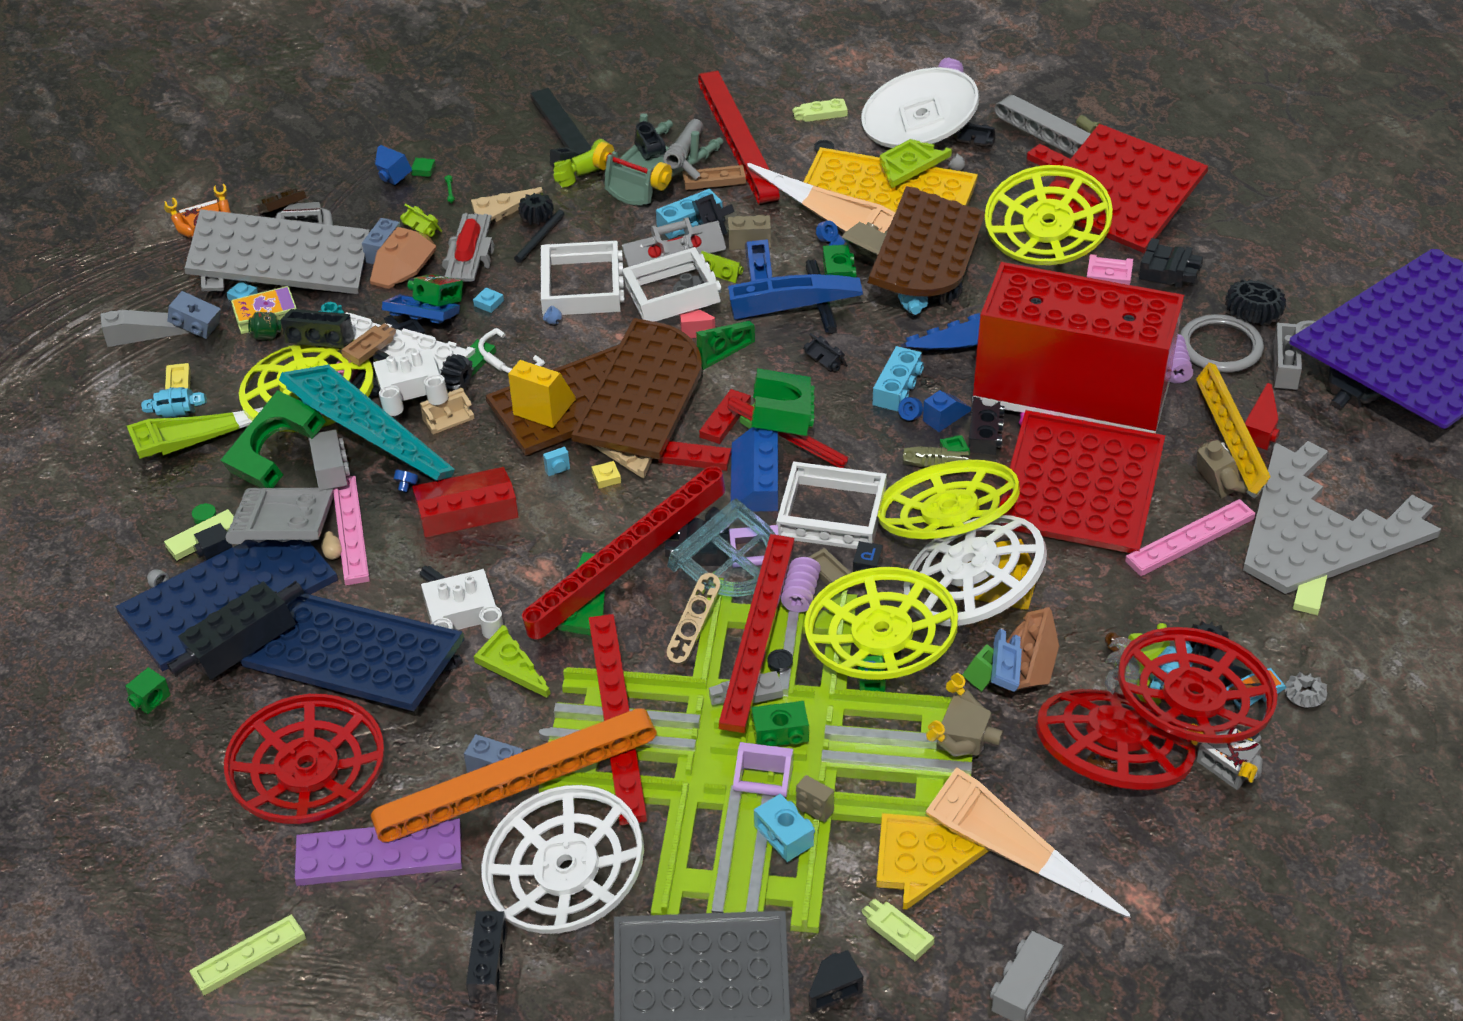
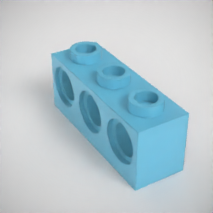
M710 189L658 208L656 209L657 227L683 221V218L687 217L692 227L698 226L700 222L692 201L713 194L716 204L720 203L721 208L722 201ZM682 229L666 233L665 235L671 239L685 232Z
M898 346L895 347L873 387L874 406L898 412L899 403L904 398L909 397L910 389L913 390L915 387L917 375H921L923 372L922 352Z

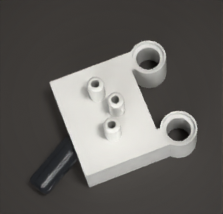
M430 348L421 351L415 349L409 354L396 357L380 350L375 352L373 357L375 362H373L380 388L379 396L383 410L390 416L402 413L404 410L402 401L424 395H427L428 402L432 405H440L448 400L445 379L442 375H439Z
M431 566L422 567L419 575L427 581V583L421 584L431 624L454 630L481 624L482 634L488 639L503 625L502 612L495 605L484 569L446 578Z

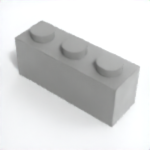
M1277 323L1273 342L1274 388L1298 389L1302 370L1301 350L1289 344L1290 337L1300 332V324Z
M336 430L317 433L313 439L309 438L319 491L346 486V476H349L350 472L343 438L337 437Z
M1034 931L1030 933L1027 940L1022 939L1016 950L1017 957L1014 962L1009 960L1004 969L1003 980L1001 983L996 982L990 993V998L993 999L992 1011L1011 1021H1027L1061 963L1063 945Z

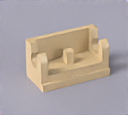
M463 388L449 392L448 400L443 404L432 405L428 400L420 403L423 421L432 434L474 419V414L469 408L472 404L464 393Z

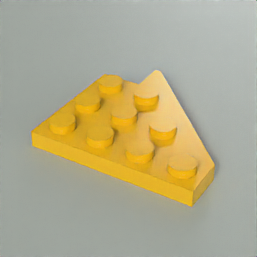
M882 813L876 887L904 889L903 909H909L990 850L951 832L947 827L931 817Z

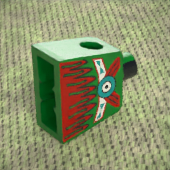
M430 274L410 278L407 287L413 291L412 297L414 300L434 306H442L461 301L463 280Z

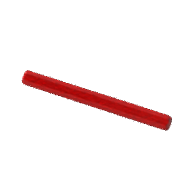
M732 396L727 403V407L752 421L754 406ZM778 431L779 436L839 468H844L848 463L847 456L808 435L804 436Z

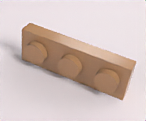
M743 165L698 169L697 171L701 175L696 180L686 171H683L685 190L746 184Z

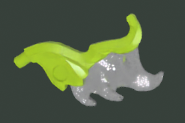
M1160 623L1157 625V629L1167 628V625ZM1141 633L1130 634L1128 638H1115L1109 645V647L1116 646L1119 649L1112 652L1105 661V663L1113 662L1115 665V669L1108 672L1104 680L1105 686L1111 694L1115 693L1116 686H1120L1118 667L1124 649L1131 641L1142 635ZM1170 641L1151 644L1141 649V651L1152 661L1170 645ZM1134 656L1129 660L1126 667L1125 681L1140 686V676L1144 666ZM1149 676V678H1148V684H1147V686H1149V683H1150V680H1151L1150 676ZM1137 694L1140 700L1146 702L1142 695ZM1151 697L1157 706L1161 703L1160 698Z

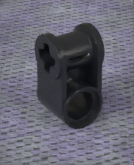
M646 121L639 122L636 125L634 143L640 150L643 158L649 159L650 156L656 154L664 155L666 152L665 142L654 126Z

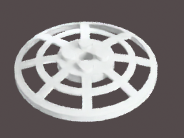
M1002 515L991 523H1008L1004 526L991 525L989 523V525H984L963 534L933 539L915 557L909 569L916 571L922 561L928 556L920 573L930 576L942 571L944 578L939 583L945 588L949 584L963 586V591L949 592L954 600L964 599L965 611L958 612V626L988 619L1020 600L1035 585L1042 574L1047 557L1046 544L1040 531L1032 523L1016 516ZM978 518L963 522V524L973 522ZM1019 526L1026 527L1032 532L1036 544L1020 545L1017 536L1011 530ZM976 531H994L986 538L976 537ZM966 534L965 540L953 546L947 545L954 539ZM1006 535L1012 545L997 547L994 541ZM938 552L945 554L940 563L930 567L932 560ZM1020 553H1035L1031 567L1020 581L1010 575L1019 560ZM1011 554L1003 569L998 568L1000 555ZM990 575L994 576L988 582L974 588V584L983 581ZM904 581L905 595L909 594L910 586L913 583ZM1001 582L1012 588L995 601L975 609V596L989 591ZM927 590L930 596L926 600L925 605L931 611L939 597ZM910 608L916 616L922 620L925 619L916 608ZM931 611L932 614H933V616L936 615V614H938V613H940V612ZM950 618L935 625L951 626Z
M567 785L538 793L510 811L492 833L482 860V882L485 893L496 911H504L508 922L526 931L556 934L577 930L590 925L613 910L625 898L637 880L644 855V842L640 825L631 809L620 798L597 787ZM574 798L597 800L613 808L603 821L591 815L574 814ZM563 800V815L549 819L534 829L523 820L524 817L536 809L552 802ZM621 814L628 821L636 839V847L623 852L619 839L611 828ZM575 823L588 824L597 829L587 838L575 833ZM563 825V834L554 836L547 841L540 836L554 827ZM515 827L524 836V839L515 850L511 865L494 864L500 845L507 834ZM606 835L612 844L614 854L599 857L595 846ZM533 844L538 849L533 865H520L528 847ZM636 858L631 875L616 896L610 893L609 889L618 877L621 863ZM572 860V863L569 867L564 869L560 868V865L564 861ZM613 865L610 876L602 887L593 881L599 868ZM493 875L510 876L512 889L520 901L505 909L496 895ZM519 876H534L539 886L526 895L521 888ZM583 889L593 894L592 897L582 903L570 906L571 895ZM546 893L559 896L558 908L545 907L535 902ZM598 900L606 904L585 918L567 923L568 914L584 910L595 904ZM529 908L540 914L556 916L554 926H540L525 923L514 916Z

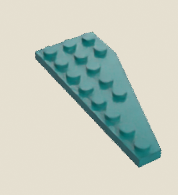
M329 364L281 373L279 381L289 391L302 399L304 404L435 480L452 477L455 471L452 466Z

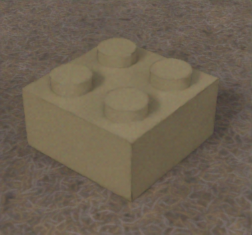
M805 775L796 786V807L802 812L812 815L815 819L825 822L834 812V790Z

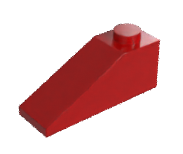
M1270 383L1266 384L1245 421V425L1256 447L1268 450L1272 442L1276 443L1280 430L1277 429L1279 419L1273 388Z

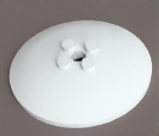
M937 67L911 71L890 80L871 95L862 111V125L867 136L882 146L894 148L909 139L933 144L951 136L968 123L977 110L979 93L975 82L965 73L955 69Z

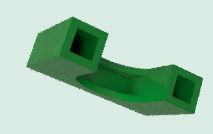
M757 368L753 388L755 402L751 427L807 436L808 428H813L815 417V386L811 385V377Z
M277 390L220 461L231 474L259 488H274L282 478L283 473L274 462L260 456L264 442L271 435L282 430H294L313 439L326 421L319 411Z

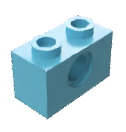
M781 793L754 809V826L787 862L814 846L815 829L808 819H804L798 813L794 803L787 801Z

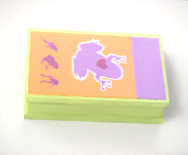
M288 286L231 300L241 334L248 333V320L255 312H273L277 320H281L290 309H296Z

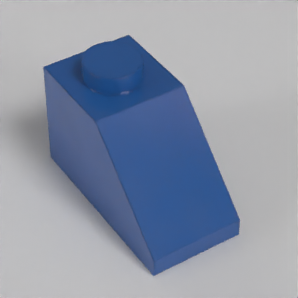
M382 145L377 147L375 165L379 171L378 175L384 182L396 185L412 171V168L405 154Z
M768 239L746 242L745 253L750 281L772 278Z
M939 390L924 400L923 421L940 432L969 413L971 407L957 397Z

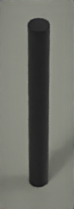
M560 209L557 210L514 257L517 263H521L565 215L564 212Z

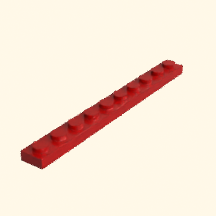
M770 534L719 719V729L745 733L794 548L795 538Z
M614 614L589 617L604 721L629 712ZM636 748L610 757L615 796L620 798L631 809L638 823L647 822ZM621 814L619 816V824H629L626 818Z

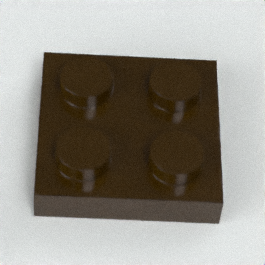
M297 188L280 192L281 197L275 195L261 199L262 204L256 206L259 213L270 212L307 198L304 190L297 191Z

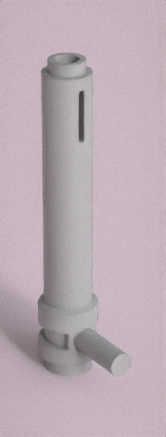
M693 119L687 124L676 142L665 152L664 162L669 164L672 169L681 166L696 180L701 174L686 161L691 145V132L698 131L700 135L703 131V124L700 120Z

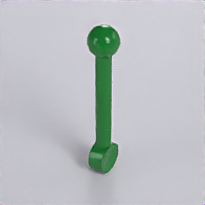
M447 175L444 177L448 187L449 196L447 201L453 203L455 201L451 186L453 177Z

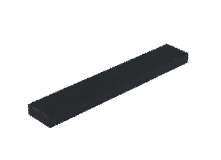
M549 88L530 93L532 101L565 147L576 151L577 156L591 150L589 143Z

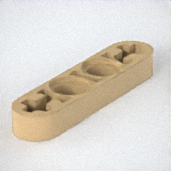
M705 573L698 579L667 647V657L674 665H683L689 660L720 592V580L713 573ZM710 580H713L715 588L709 589L707 598L697 595L698 593L704 594V582L708 583ZM695 602H703L706 605V610L702 614H695L692 611V605ZM692 624L695 626V634L690 637L684 636L681 632L684 625ZM677 638H680L683 642H686L682 648L685 655L675 659L672 651L679 649L681 643Z

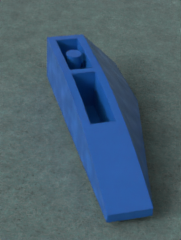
M790 275L728 286L734 319L863 295L860 278L839 275Z
M980 313L967 317L968 321L960 323L959 320L948 323V328L941 331L939 327L926 331V336L920 338L918 334L907 337V342L901 344V347L910 350H950L978 345Z

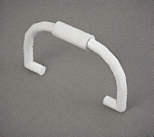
M495 328L480 339L478 344L479 352L484 357V360L496 369L509 373L513 368L507 367L505 363L491 353H487L484 349L485 341L495 334L502 338L505 337L506 334L503 331ZM537 355L533 357V360L537 362L535 365L543 366L545 364V361Z

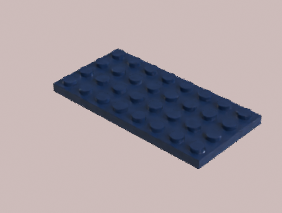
M246 540L242 544H238L115 607L119 616L163 672L169 669L167 667L168 662L170 663L186 652L178 638L180 634L207 618L209 614L226 606L231 600L240 597L253 586L265 582L274 592L278 593L296 580L304 593L311 595L338 581L337 573L310 542L302 540H289L286 542L278 540H265L262 542Z
M304 593L287 604L296 625L242 659L241 663L243 667L415 711L465 640L462 631Z

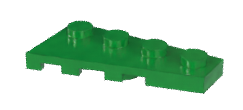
M583 552L577 568L595 554ZM605 589L555 629L591 636L589 617L604 615Z

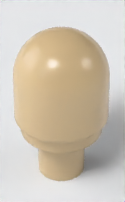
M332 532L324 533V539L321 543L323 554L326 558L335 560L341 556V542Z

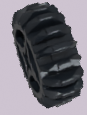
M1249 279L1248 281L1234 282L1233 285H1230L1225 298V305L1231 315H1236L1237 319H1243L1245 322L1249 321L1253 324L1259 323L1263 325V323L1271 324V322H1277L1278 319H1281L1286 307L1285 294L1279 288H1275L1274 285H1269L1267 282H1259V280L1252 281Z

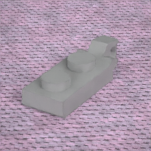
M777 671L760 674L753 703L781 698L783 696V689ZM730 680L709 687V698L712 705L724 703Z

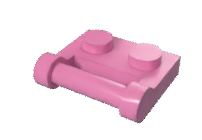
M1090 254L1087 277L1130 285L1133 259L1101 258Z

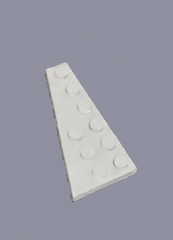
M345 313L350 314L355 338L351 342L373 326H381L372 323L369 318ZM404 328L402 331L396 329L392 342L380 350L396 357L409 354L415 349L421 351L430 348L439 375H441L440 369H442L443 361H446L447 356L459 354L470 358L475 354V348L467 347L464 349L457 347V344L454 342L436 341L435 337Z

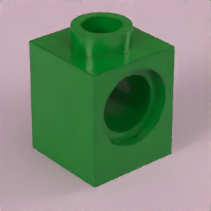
M149 667L125 685L129 704L134 709L139 708L147 714L171 695L166 679Z

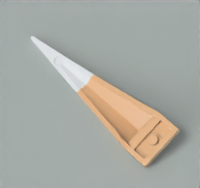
M747 163L749 169L825 221L830 220L834 222L837 229L843 233L859 221L864 224L870 222L883 233L888 231L895 212L880 204L816 187Z
M955 768L926 810L928 816L947 827L951 832L1126 918H1130V913L1041 838L982 783L959 768Z

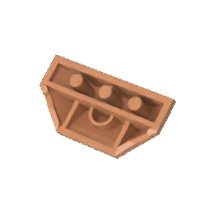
M397 227L377 251L370 284L390 289L395 286L394 284L417 275L436 251V245L428 235Z
M1050 607L1027 612L1023 618L1024 621L1016 627L1006 641L1009 643L1013 635L1021 637L1020 684L1016 690L1050 684L1059 649L1055 623Z

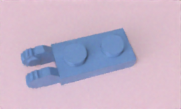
M999 629L994 640L991 683L1015 692L1020 684L1021 637L1013 635L1010 642L1007 643L1006 631Z

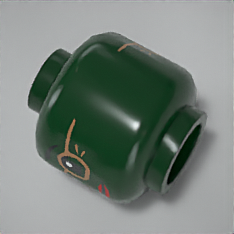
M255 312L248 320L249 335H252L255 340H274L277 333H281V320H277L273 312Z

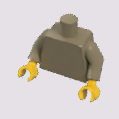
M955 673L951 676V680L946 683L947 691L950 693L957 692V696L953 695L942 723L935 720L928 725L929 731L926 733V737L931 742L937 740L936 749L947 751L952 756L979 755L985 742L997 746L1001 744L1003 730L991 727L992 713L981 705L967 688H963L965 679L960 673Z

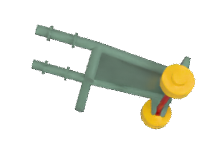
M645 113L640 114V122H648V115ZM670 120L661 122L655 130L659 135L662 133L666 134L673 126V123ZM692 131L690 154L687 155L686 161L694 165L701 159L708 158L712 151L719 150L723 144V139L720 137L712 139L706 147L699 148V132ZM601 142L595 148L592 159L594 167L605 170V189L618 200L631 205L650 203L653 188L661 191L664 190L670 183L671 177L684 170L681 166L672 169L669 164L664 162V155L656 154L650 156L649 159H644L635 144L623 156L618 158V153L614 151L612 144Z

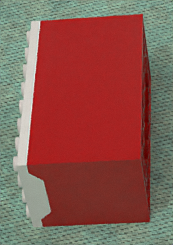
M1001 262L980 314L973 396L979 397L985 406H993L1000 401V405L1005 406L1004 410L1022 413L1025 410L1156 434L1170 384L1184 295Z

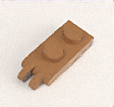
M385 323L379 327L373 326L342 349V356L359 366L372 357L376 351L383 349L391 343L396 329L393 327L389 328V325Z

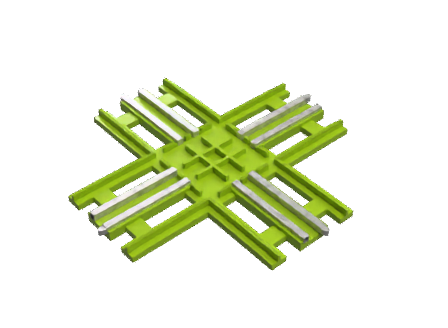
M719 578L720 592L700 634L693 677L623 671L627 698L688 703L686 713L646 710L657 734L649 743L636 747L637 760L677 763L675 778L640 775L644 804L669 806L651 915L680 914L683 897L708 900L706 913L765 911L766 905L793 907L791 931L819 933L832 820L881 824L882 813L930 817L926 814V810L957 767L971 776L972 755L952 756L947 751L936 749L937 740L931 742L926 737L930 723L935 720L942 723L952 697L847 689L848 676L838 673L824 664L821 687L796 685L807 611L793 612L788 610L782 604L780 597L761 674L774 672L768 666L767 658L772 651L777 649L789 651L793 656V665L787 671L777 672L783 689V696L753 703L752 707L804 701L809 722V742L774 746L793 749V769L788 794L784 798L787 801H792L796 806V786L807 775L834 790V812L823 822L797 808L798 813L804 819H808L815 829L814 846L799 854L796 878L770 876L774 847L754 826V809L775 796L733 790L740 742L756 744L752 727V710L745 733L719 729V719L724 703L712 705L709 698V687L730 680L720 679L728 628L744 629L751 604L732 603L734 585H724V578ZM709 584V589L715 588V586L713 584ZM847 589L842 591V594L838 593L835 595L832 601L843 607L848 602L856 599L857 595L847 594ZM856 608L850 611V613L856 615ZM820 610L814 623L813 633L829 635L830 623L835 614L829 610ZM842 619L838 626L837 635L852 634V624ZM852 643L839 644L845 652L851 655ZM826 644L825 656L838 664L846 661L835 652L831 644ZM564 668L563 693L586 694L584 705L557 702L554 708L555 720L553 727L539 730L541 740L550 742L604 721L596 669ZM846 715L922 722L921 732L843 726V718ZM600 762L539 785V793L561 786L585 785L597 787L615 795L612 773L598 772ZM744 768L741 781L782 786L784 773ZM837 777L915 783L916 794L915 798L835 792ZM698 808L722 810L713 870L688 868Z

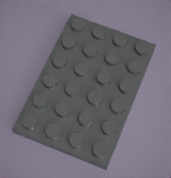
M785 911L614 917V1021H790Z

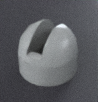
M956 153L948 167L952 170L961 171L965 166V159Z
M159 569L151 570L147 575L148 584L150 587H155L168 580L169 575Z

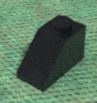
M848 950L841 953H833L821 961L809 991V1011L811 1014L863 993L864 976Z

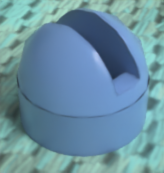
M552 305L546 310L543 320L548 324L556 325L559 323L557 319H562V314L559 309Z

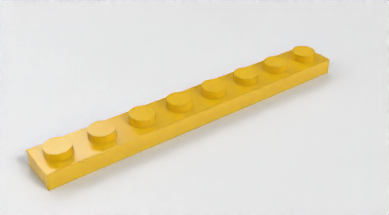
M1208 362L1196 378V381L1249 492L1257 494L1266 485L1271 476L1217 366Z

